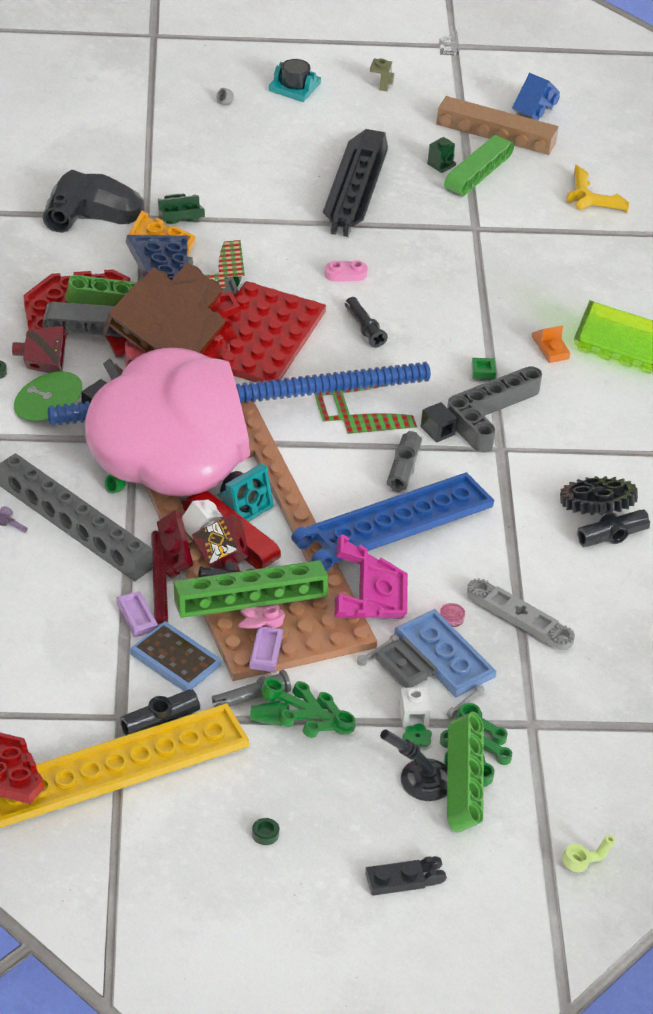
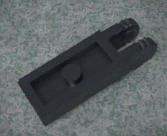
M437 856L425 857L421 861L413 860L366 867L365 870L370 892L373 896L423 889L426 886L441 884L447 879L444 870H437L443 865L441 858Z

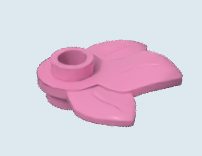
M277 604L240 609V613L246 618L238 624V627L258 628L264 626L277 628L283 624L285 614Z

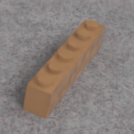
M445 96L439 105L436 121L437 125L488 139L498 135L513 142L514 146L547 155L551 153L556 144L559 127Z

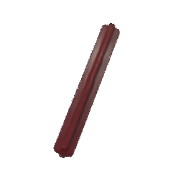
M154 530L151 533L154 618L159 625L165 621L168 622L166 560L159 531Z

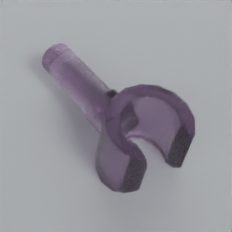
M1 507L0 525L6 526L9 524L26 533L28 528L12 518L13 511L8 507Z

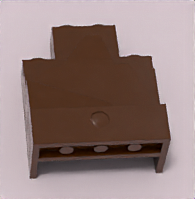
M188 262L172 280L169 279L165 272L158 271L153 267L142 280L139 279L110 311L102 333L106 335L113 328L145 353L161 348H184L202 354L220 333L226 322L218 312L210 310L219 299L223 288L220 287L217 281L209 279L198 267L192 266Z

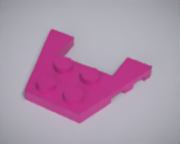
M341 534L337 539L336 557L360 564L359 599L339 593L335 598L334 617L404 618L407 614L408 573L383 558L376 559L368 554L367 548L359 545V547L348 542L349 538Z

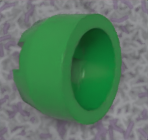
M107 475L105 478V488L111 494L122 491L126 485V481L111 475Z

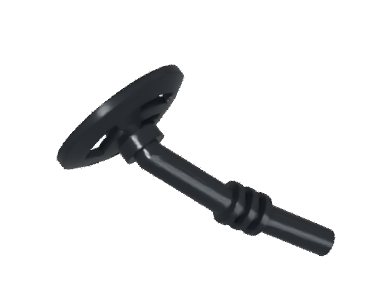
M384 729L380 734V738L396 747L400 754L413 760L402 770L401 784L403 789L410 796L422 801H436L446 797L447 782L441 779L439 769H443L447 775V766L438 760L426 758L418 745L408 739L403 740L389 730ZM408 773H415L416 783L414 785L410 783ZM437 787L440 788L439 790L432 792L422 791L423 789L430 790L435 789Z

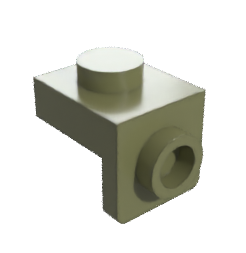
M374 58L370 66V72L381 74L380 91L387 92L389 85H393L395 73H392L393 61Z

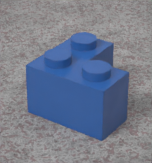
M529 72L512 109L519 115L539 120L544 115L546 108L552 110L553 106L558 103L560 91L549 80Z

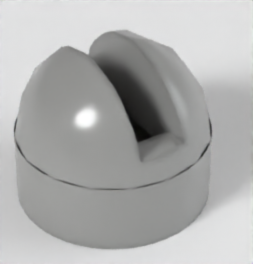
M220 88L217 93V101L221 104H230L234 100L233 92L227 88Z

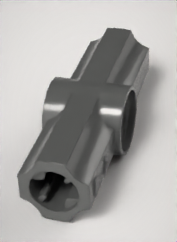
M408 431L403 434L399 446L395 450L394 461L387 479V485L392 491L401 492L407 489L410 477L414 473L415 462L422 443V437L417 432Z

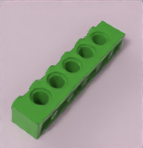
M320 560L173 581L174 603L180 618L328 597V574Z

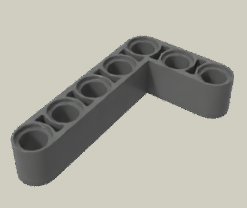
M534 366L525 367L451 396L448 399L447 408L457 417L456 431L476 451L483 453L491 451L494 443L495 427L485 416L538 395L542 371Z

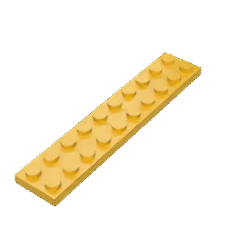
M228 703L38 763L36 767L38 773L43 778L44 790L31 804L0 797V828L249 747V738Z

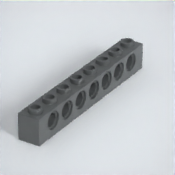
M15 453L0 463V487L135 582L152 570V548L18 454Z

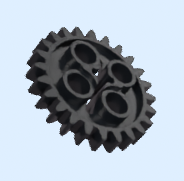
M597 476L594 478L585 477V480L577 479V483L569 482V485H564L560 492L562 507H566V510H573V513L581 511V515L590 513L592 516L595 513L603 515L605 513L613 514V511L622 512V509H629V506H635L638 499L636 484H631V481H625L624 478L616 480V477L608 479L607 476L603 478Z

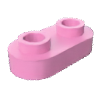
M360 260L332 261L325 266V277L334 282L361 281L367 277L368 267Z

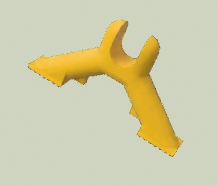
M577 164L575 165V190L567 194L566 200L568 203L579 200L576 204V208L579 210L589 206L619 209L628 213L629 202L616 193L613 196L591 192L587 187L591 183L588 181L589 173Z

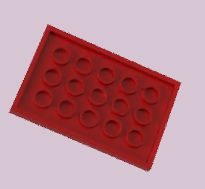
M245 281L235 295L241 312L224 318L226 322L222 330L202 354L214 359L229 361L233 376L255 383L257 381L263 383L264 380L270 382L272 379L277 381V379L283 378L326 312V305Z

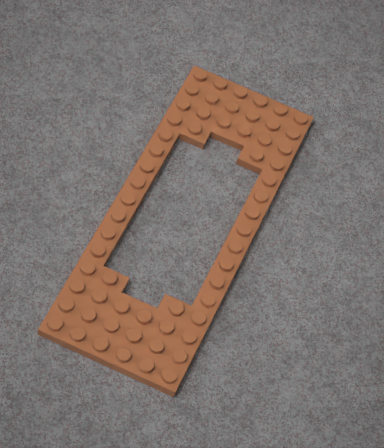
M251 400L249 403L242 401L241 407L249 439L250 456L248 458L254 457L258 465L262 463L267 466L271 491L292 533L299 527L316 524L255 403H252ZM145 486L159 519H162L174 510L181 513V516L185 514L178 496L164 495ZM186 532L193 566L188 570L183 569L186 579L198 578L200 567H211L194 539ZM314 540L308 548L301 549L306 561L311 562L312 556L318 550L324 548ZM337 562L326 571L328 574V597L277 604L284 611L285 618L283 619V624L277 627V629H283V638L275 671L377 648V639L366 618L334 617L335 598L339 593L355 598ZM240 610L203 615L232 681L271 673L249 669L258 628H239L238 624L246 618L240 613Z

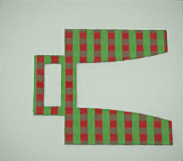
M369 386L367 389L361 387L360 390L354 388L352 391L347 389L345 392L340 390V392L333 391V393L326 391L325 394L319 392L318 395H315L323 422L343 420L348 434L417 427L413 415L391 413L350 415L343 393L374 389ZM333 394L339 415L328 416L322 395Z

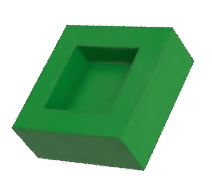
M472 358L473 379H495V358Z

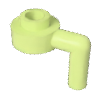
M606 835L596 851H588L580 844H570L562 854V861L569 870L583 872L590 862L602 861L616 840L612 835Z

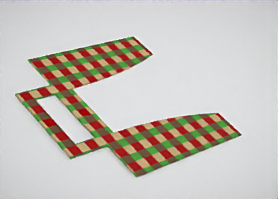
M241 240L224 241L219 256V273L205 275L209 279H219L221 288H226V277L245 276Z

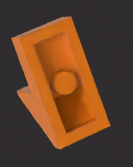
M563 325L532 332V338L549 363L570 358V351L561 339Z

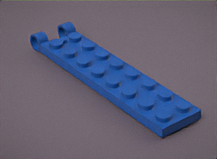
M465 472L307 527H299L293 532L291 540L299 549L308 548L316 540L324 549L318 550L312 556L311 561L320 560L327 571L334 563L344 560L336 557L337 539L341 534L349 538L348 542L357 547L362 545L370 551L492 508L494 499Z

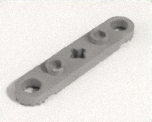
M475 578L468 583L467 596L472 601L556 649L567 650L573 646L575 633L570 627L563 626L555 618L504 589L491 585L488 580H480V578L476 580ZM474 589H483L485 592L478 594V591L476 592ZM562 635L567 637L568 639H565V641L564 639H562L561 641V639L558 640V637L556 638V636Z

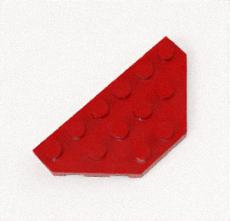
M113 269L104 270L102 274H92L91 271L73 272V276L81 275L130 282V277ZM60 273L50 274L23 295L28 330L43 328L42 323L48 303H69L65 299L71 276H61Z
M0 732V797L31 804L44 790L43 778L38 773L36 763L32 754L27 749L25 739Z

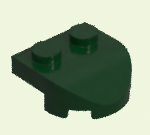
M184 193L164 196V199L158 198L159 217L164 222L166 221L167 224L178 223V220L182 219L197 221L199 217H205V210L200 205L199 196L196 194L192 196H186Z

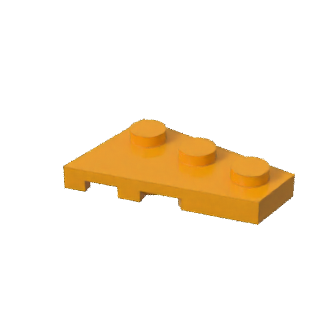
M141 211L128 234L188 236L187 255L190 254L196 243L195 235L176 226H166L163 224V220L149 218L148 213Z

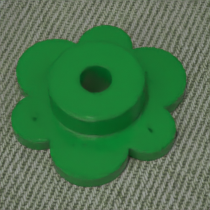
M418 723L413 727L407 726L402 739H408L418 746L427 747L431 744L430 737L432 732L426 730L423 724Z

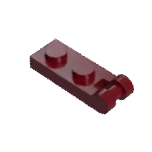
M176 510L156 522L167 564L165 571L172 579L179 576L180 571L183 569L188 570L193 566L182 516Z

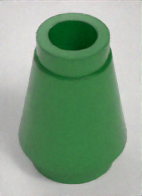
M279 700L251 706V721L282 726L278 719L282 710L289 709V704Z

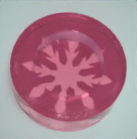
M448 603L442 606L440 615L452 627H458L464 622L465 610L458 604Z

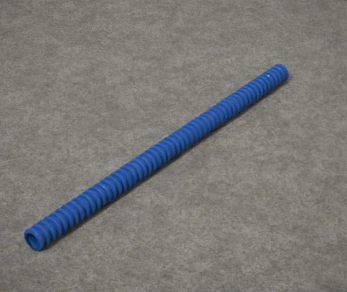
M425 361L422 364L417 362L415 365L409 363L408 366L402 364L401 367L400 365H395V367L391 365L388 368L383 366L381 369L375 367L374 370L368 368L367 371L365 369L360 371L354 370L353 372L349 370L347 373L341 371L340 374L333 372V375L326 373L325 376L324 374H319V376L314 374L312 377L306 375L305 378L299 376L298 379L292 377L291 380L284 378L283 381L280 378L277 381L272 379L270 382L264 380L263 383L257 381L256 384L249 382V385L247 383H242V385L238 383L236 387L240 403L242 401L249 403L250 400L253 403L256 400L261 402L263 399L269 401L270 398L276 400L277 397L284 399V396L291 398L292 395L295 398L298 395L303 397L305 394L311 396L312 393L318 395L319 392L325 394L326 391L328 393H333V391L340 392V390L345 392L347 389L352 391L354 388L360 390L361 387L367 389L368 386L370 388H374V386L378 388L381 385L387 387L388 384L394 386L395 383L401 385L402 382L404 384L409 382L415 383L416 381L420 383L423 380L428 382L431 372L429 364ZM86 401L85 404L78 402V405L71 403L70 406L63 404L62 407L60 405H56V407L50 405L48 408L49 423L51 426H55L57 423L59 426L62 423L68 425L70 422L76 424L77 421L84 423L90 405L89 401Z

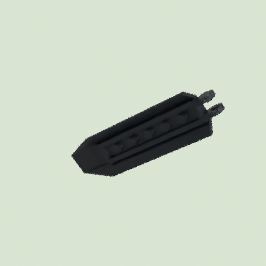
M365 129L348 141L323 209V214L332 222L331 234L336 235L338 224L344 226L343 235L349 237L351 226L353 227L364 220L388 151L385 132Z

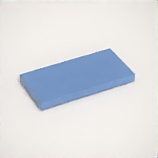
M436 609L395 628L394 635H397L400 641H402L403 637H406L437 667L436 675L434 676L454 697L496 677V670Z

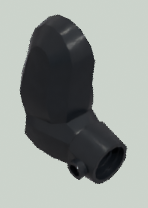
M70 170L53 187L42 218L44 224L51 231L64 233L81 216L116 224H130L137 220L141 211L145 210L144 200L138 192L104 174H85Z

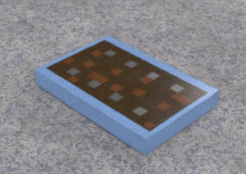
M166 621L130 648L132 656L183 691L193 689L222 665L221 658Z

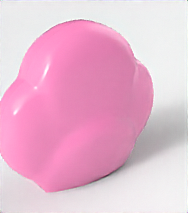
M161 348L138 356L128 364L119 377L106 383L98 390L91 400L85 418V439L94 459L107 473L123 481L144 484L148 488L168 496H190L207 491L221 483L239 463L250 456L248 433L229 361L214 359L189 349Z

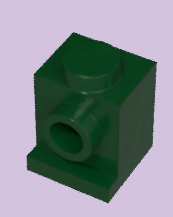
M442 137L429 144L427 164L441 173L456 166V162L453 161L455 143Z

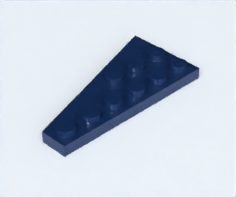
M127 235L126 244L143 276L155 267L158 271L165 272L169 279L172 280L187 263L188 236Z

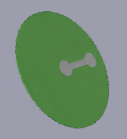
M63 371L39 376L26 384L17 394L14 401V410L19 417L25 420L48 419V408L50 405L56 407V405L62 407L63 404L70 406L71 403H75L82 392V382L77 375Z

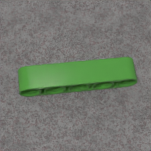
M494 135L447 175L444 181V188L465 196L511 156L514 150V143Z
M74 275L69 279L65 299L69 303L115 306L136 282Z
M475 712L463 715L451 721L448 725L447 821L451 829L456 833L465 831L483 821L484 727L481 718Z

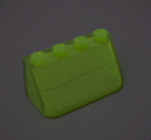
M589 300L574 337V344L577 346V349L586 354L590 352L598 354L604 360L613 359L619 361L621 365L631 367L632 365L640 368L644 373L652 374L653 320Z

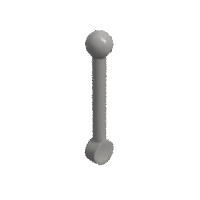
M392 635L389 641L369 654L358 656L357 664L365 666L367 660L375 656L378 650L394 642L398 643L399 637Z
M477 686L471 695L456 707H451L447 712V716L451 719L454 718L458 709L463 704L469 703L476 696L484 694V687Z

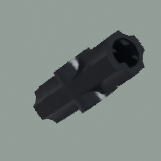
M645 509L617 516L614 512L613 514L607 513L599 522L578 528L579 543L582 547H589L609 540L612 544H619L629 534L649 529L650 520Z
M188 689L168 698L156 696L149 701L148 706L121 716L120 725L126 736L200 710V702L193 689Z

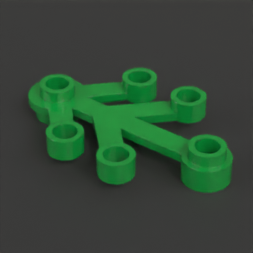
M271 677L264 680L261 692L265 700L275 701L279 699L301 709L292 711L289 709L282 710L278 720L283 726L291 727L296 720L320 718L324 721H306L302 730L304 735L315 738L320 731L334 730L339 734H351L354 732L356 727L355 717L350 712L339 710L333 701L332 695L329 693L321 692L317 699H315L309 685L303 681H297L292 690V693L295 695L293 696L283 691L284 685L280 680Z
M474 703L463 704L458 709L456 718L470 712L477 713L483 722L484 731L492 735L491 740L484 736V748L496 755V761L499 764L508 765L512 760V751L507 747L500 746L507 741V730L497 727L482 718V712L478 705ZM445 730L440 735V744L448 748V740L445 739L448 738V730ZM448 751L445 753V757H444V764H445L447 767H448ZM484 757V787L492 783L495 770L492 765L486 763Z

